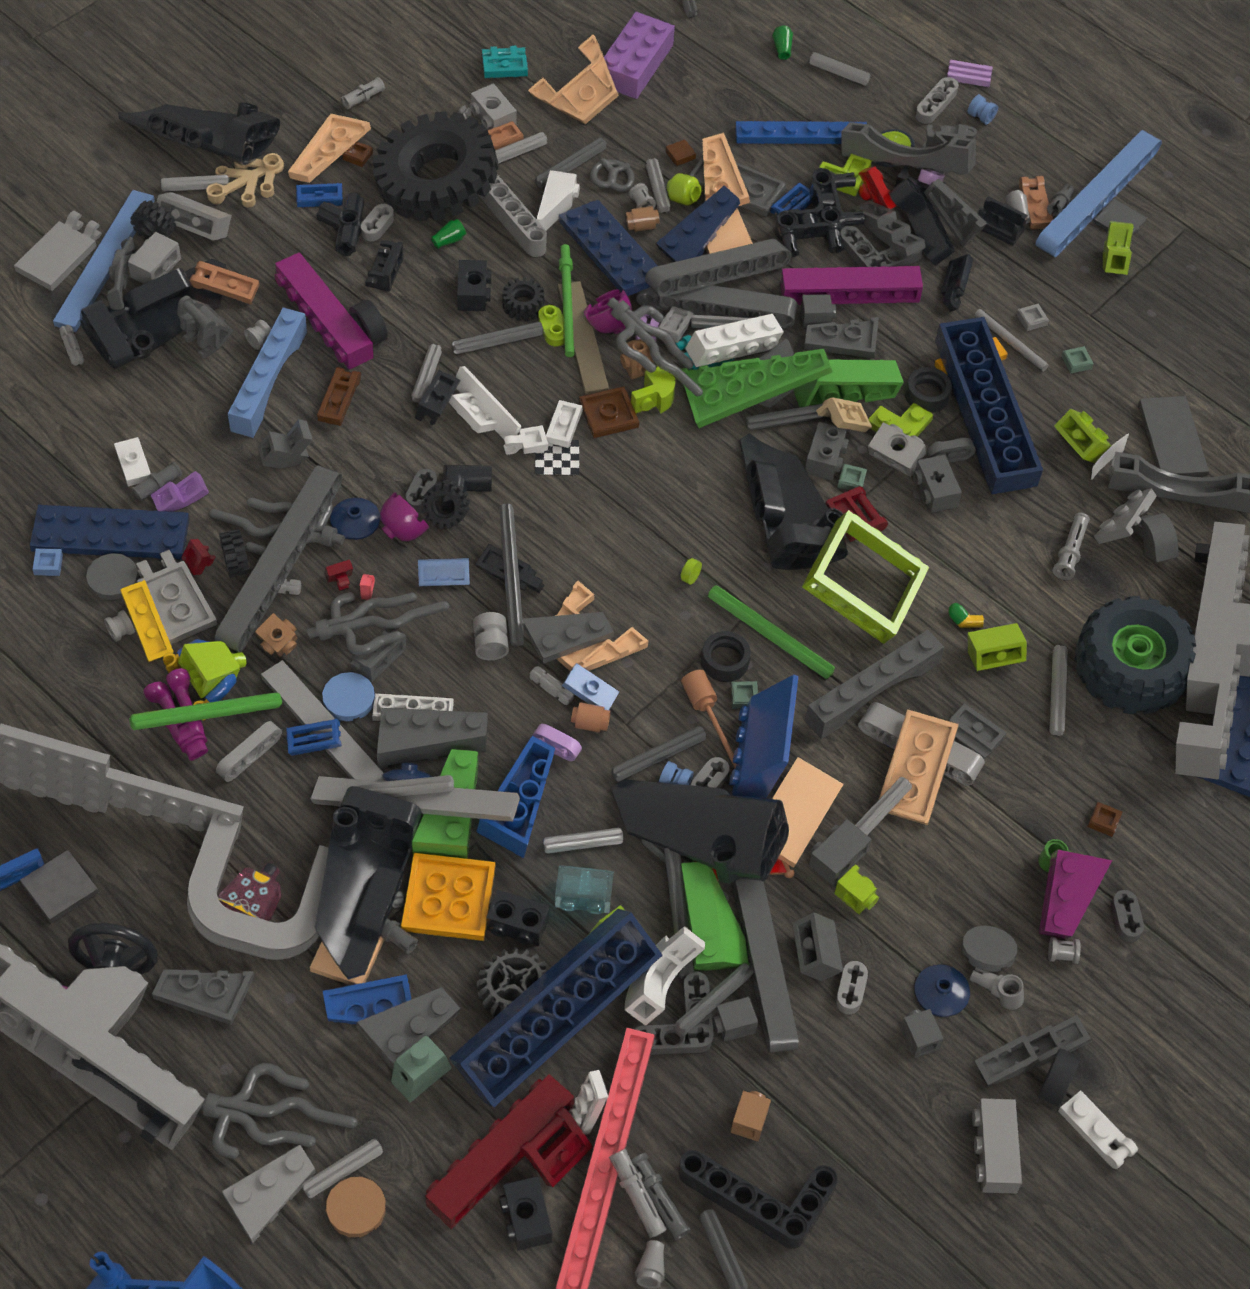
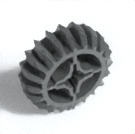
M516 947L513 949V954H508L505 949L502 951V957L493 954L492 962L485 961V970H480L478 973L480 978L477 981V989L480 990L478 998L484 1000V1009L491 1008L490 1014L494 1017L513 1002L509 1000H515L531 986L532 981H537L548 971L546 970L547 964L545 961L539 962L537 954L529 957L527 949L523 954H518ZM501 975L502 983L494 991L492 984L496 977Z

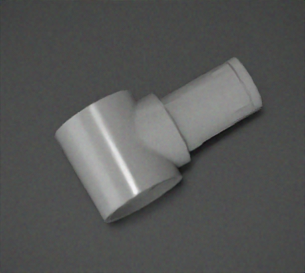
M975 968V971L973 970L970 981L991 991L993 996L999 998L1004 1008L1015 1010L1023 1004V982L1018 976H997L990 971H983L979 968ZM1008 990L1017 991V993L1011 995L1006 994L1005 992Z

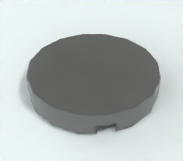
M112 553L94 560L88 567L86 574L90 591L105 600L123 598L120 589L137 583L139 578L136 564L129 557Z
M978 926L968 930L964 935L961 952L963 956L966 955L969 959L968 962L974 967L983 971L997 972L1001 971V968H1009L1013 965L1017 956V944L1012 936L999 928Z

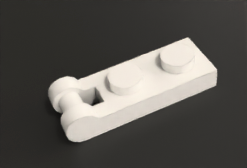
M1081 1090L1060 1107L1058 1112L1112 1168L1118 1169L1124 1163L1123 1159L1127 1156L1132 1157L1138 1151L1136 1144L1131 1139L1126 1138ZM1114 1143L1118 1149L1116 1151L1112 1150L1109 1145Z

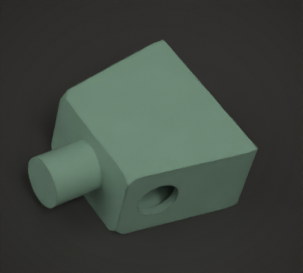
M424 1036L396 1059L391 1083L411 1103L452 1067L446 1055L428 1036Z

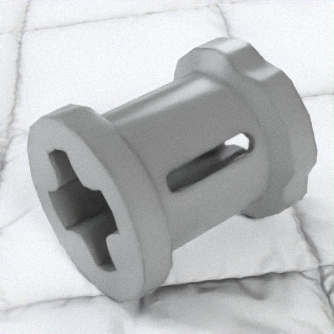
M636 184L630 189L629 197L637 204L636 208H641L642 206H653V209L655 208L656 201L653 197L649 196L648 188L645 184Z
M1051 937L1048 948L1049 961L1055 962L1056 959L1069 960L1073 964H1078L1081 950L1080 940L1062 941Z

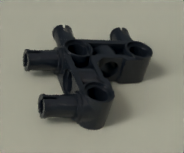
M826 168L816 169L810 183L811 201H814L815 209H791L781 211L778 214L774 233L783 242V246L791 252L792 258L799 255L796 239L826 236L829 252L835 253L834 248H836V253H839L844 249L840 237L842 228L850 225H864L865 217L863 210L844 212L841 210L837 188L855 187L856 179L854 172L835 174Z

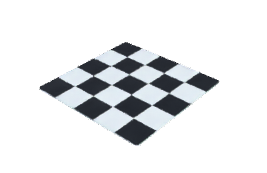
M572 440L569 448L548 443V450L535 452V474L579 475V440Z

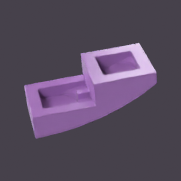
M195 471L176 485L171 481L151 494V497L158 511L174 512L201 499L209 491L202 476Z

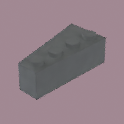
M381 708L377 747L378 767L385 769L388 768V765L412 763L411 761L423 759L428 761L438 760V757L449 755L451 749L478 751V753L486 752L488 713Z

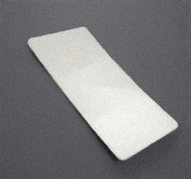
M1129 434L1114 443L1092 468L1091 480L1114 458L1115 452L1122 453L1124 451Z

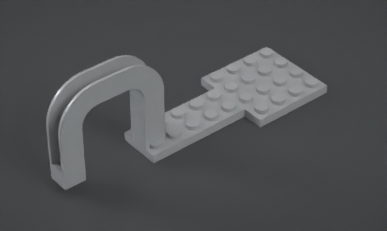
M0 724V783L14 790L23 789L30 791L31 794L37 797H51L65 805L75 804L82 806L89 812L99 811L105 813L110 803L117 808L126 807L136 810L144 816L154 815L163 818L169 823H182L189 825L190 828L196 831H207L190 877L187 897L190 919L197 931L207 940L216 945L260 958L281 960L303 953L318 939L319 935L315 929V922L328 847L319 845L299 909L290 920L274 923L229 910L221 904L217 893L235 841L238 839L241 830L244 806L110 768V755Z

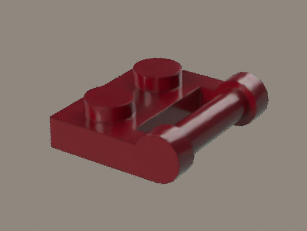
M861 486L826 500L825 504L829 509H838L843 514L849 510L880 532L888 526L885 517L879 515L866 497V492ZM855 502H858L860 504V506L866 512L868 517L871 519L870 522L866 519V517L858 508ZM845 532V535L850 542L856 540L853 536Z
M560 1107L554 1113L555 1117L530 1142L526 1141L520 1147L522 1154L529 1159L546 1185L552 1188L593 1147L572 1115L563 1107ZM564 1125L566 1130L540 1155L538 1150Z

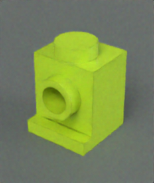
M855 864L837 882L834 894L856 913L860 914L865 908L870 910L877 903L879 897L875 894L877 888L874 887L873 882L868 877L861 876L858 873L860 867Z

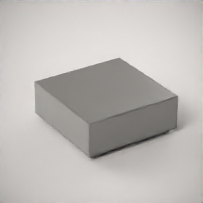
M1039 304L1018 309L1016 314L1026 331L1048 325L1049 320Z

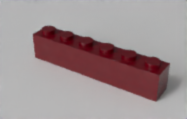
M550 1074L543 1080L538 1079L529 1089L530 1093L523 1100L518 1099L512 1104L509 1109L510 1113L503 1120L499 1118L491 1125L488 1130L489 1134L482 1140L477 1139L468 1149V1154L462 1160H455L448 1168V1174L441 1181L435 1180L426 1190V1206L451 1230L525 1157L520 1151V1147L526 1141L530 1142L555 1117L554 1113L560 1107L565 1108L568 1112L572 1109L574 1096Z

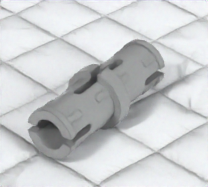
M377 77L365 85L357 86L356 90L342 96L341 101L346 109H350L362 101H369L371 96L384 91L385 85Z

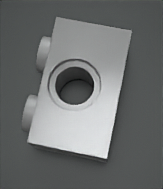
M494 84L471 93V112L481 120L488 130L511 121L517 126V110Z
M884 422L868 445L869 455L910 477L916 469L917 461L923 459L926 454L925 444L920 438L914 435L910 437L904 434L898 426L894 424L889 426ZM897 444L904 446V449L901 451H895L892 448Z

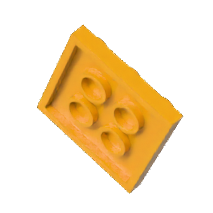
M414 853L401 928L406 932L484 941L486 917L489 912L496 867L495 862Z

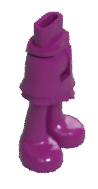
M175 669L166 677L169 686L163 682H153L145 687L143 694L148 701L160 704L163 709L176 708L172 690L181 707L192 705L188 691L191 680L190 674L186 669ZM202 720L165 725L175 742L180 746L181 751L187 754L190 761H194L208 752L205 744L207 737L205 736Z

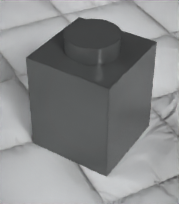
M830 295L802 296L800 309L802 327L807 328V325L831 323L832 318L836 317V305L832 304Z
M749 997L717 1005L715 1017H712L714 1030L717 1034L721 1033L723 1042L756 1033L758 1020Z
M930 1009L922 1012L921 1010H914L904 1017L900 1029L913 1058L940 1050L944 1038Z

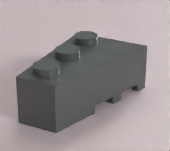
M441 987L358 1021L356 1029L393 1070L394 1063L398 1057L424 1036H428L430 1039L458 1016L461 1008Z

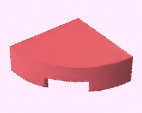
M363 574L360 582L361 599L369 600L372 598L375 577L373 575Z

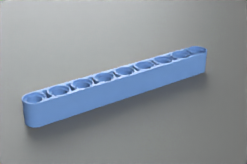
M1141 130L1040 233L1035 246L1053 257H1057L1102 211V208L1156 155L1162 141Z

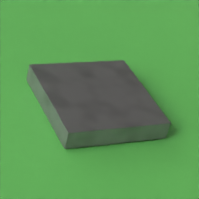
M68 850L20 880L23 887L50 923L55 922L99 893L97 887Z

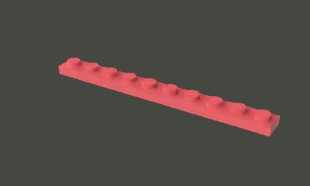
M630 1028L626 1029L556 1289L589 1288L618 1178V1173L609 1157L626 1148L655 1034Z

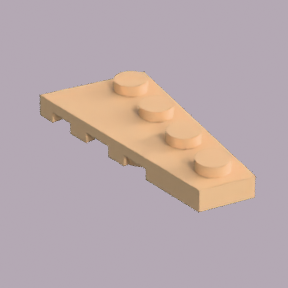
M330 114L289 169V177L310 183L371 129L370 123Z
M724 133L703 138L706 200L725 185L739 198V206L750 203L748 192Z

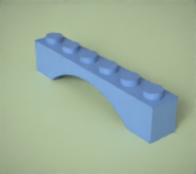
M282 308L228 412L231 432L254 438L263 420L267 401L279 371L288 357L299 349L307 333L305 313Z

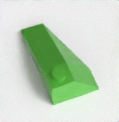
M699 862L681 863L689 930L705 942V949L693 959L694 972L738 968L743 963L749 965L746 939L712 868Z

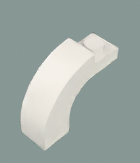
M685 926L670 939L665 936L656 945L663 956L629 986L625 1001V1011L644 1025H647L665 1010L666 993L671 982L685 965L705 949V942Z

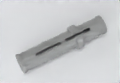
M626 1148L610 1156L609 1159L621 1180L619 1184L621 1188H625L649 1238L655 1237L667 1230L641 1180L642 1175L636 1171Z

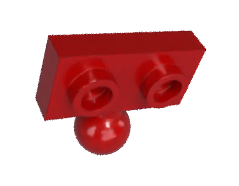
M875 166L865 168L859 172L863 181L859 188V196L863 200L873 199L875 203L889 209L896 207V204L889 195L890 190L887 189L883 182L882 173Z

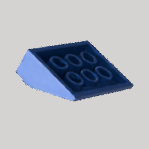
M792 675L752 696L746 706L743 705L741 707L738 720L742 721V724L736 734V742H739V747L736 748L733 756V763L736 764V769L733 770L730 778V785H733L732 795L767 798L788 764L798 676Z

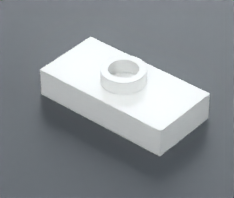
M559 400L546 434L548 443L569 448L582 413V405Z
M138 437L114 443L128 487L140 484L150 478L151 473Z

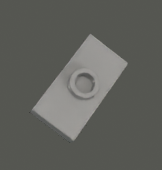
M672 306L658 328L666 331L673 338L674 342L678 343L690 325L694 313Z

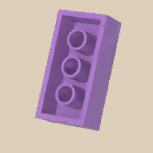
M638 12L634 13L604 56L617 92L635 99L638 98L673 46L674 25Z

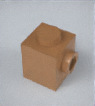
M743 1091L734 1117L731 1133L759 1142L771 1099L756 1091Z

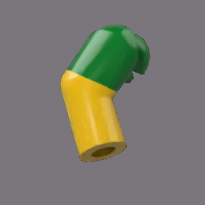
M953 603L949 606L948 614L957 626L961 628H983V615H970L959 603Z

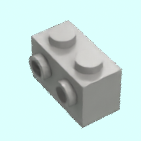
M155 232L149 239L145 240L143 246L135 254L130 256L128 266L131 278L145 284L167 274L181 259L179 243Z

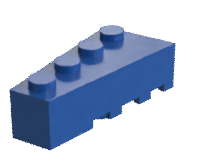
M532 736L498 789L499 792L518 793L520 797L513 822L489 819L479 820L477 833L522 858L525 856L555 752L554 747Z

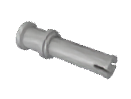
M1084 513L1075 514L1066 544L1059 550L1058 563L1054 565L1052 570L1053 574L1059 579L1070 580L1075 575L1074 567L1080 560L1079 549L1090 521L1088 515Z

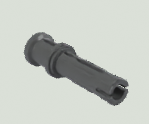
M642 1153L633 1158L631 1162L636 1171L641 1173L644 1187L660 1217L672 1233L674 1240H680L691 1229L687 1226L661 1185L663 1182L660 1174L655 1173L648 1162L649 1156L647 1153Z

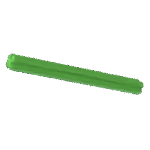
M717 585L709 591L708 597L816 673L825 679H828L833 674L835 667L731 594Z
M275 692L131 715L129 723L131 729L139 730L274 709L281 706L282 699L280 693Z

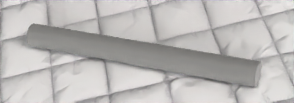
M977 310L974 316L976 318L985 317L988 327L1042 372L1048 368L1049 364L983 310Z

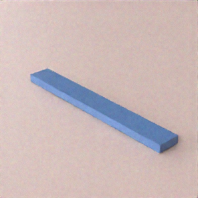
M132 190L54 318L53 323L55 327L60 328L61 326L70 325L73 331L77 332L81 325V309L95 302L110 277L109 267L112 266L115 251L122 249L121 242L130 236L133 238L137 232L133 229L135 225H131L130 217L143 201H152L154 203L153 195Z

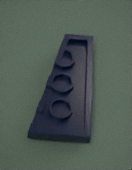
M724 185L656 242L657 247L673 262L702 256L704 248L709 242L714 240L717 236L716 232L721 226L726 224L740 205L739 198Z

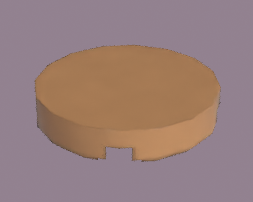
M350 1177L340 1181L331 1190L327 1198L326 1213L330 1223L338 1233L348 1237H363L367 1235L368 1232L381 1225L385 1216L386 1201L381 1188L374 1181L364 1177Z

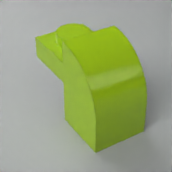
M1110 221L1107 240L1104 243L1103 250L1104 272L1128 275L1132 254L1130 243L1133 224Z
M656 367V371L653 373L646 370L645 388L632 392V406L635 413L648 411L653 407H657L659 412L663 413L673 403L675 377L660 367Z

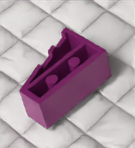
M1057 850L1051 854L1039 934L1062 939L1073 936L1112 860L1063 850Z

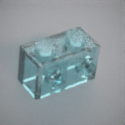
M559 865L555 907L565 911L577 909L586 910L592 914L609 913L614 871Z

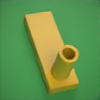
M143 580L120 589L148 662L162 658L168 653H174L146 581Z

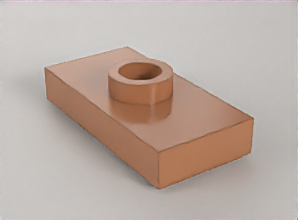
M513 121L488 130L495 150L523 139V134Z

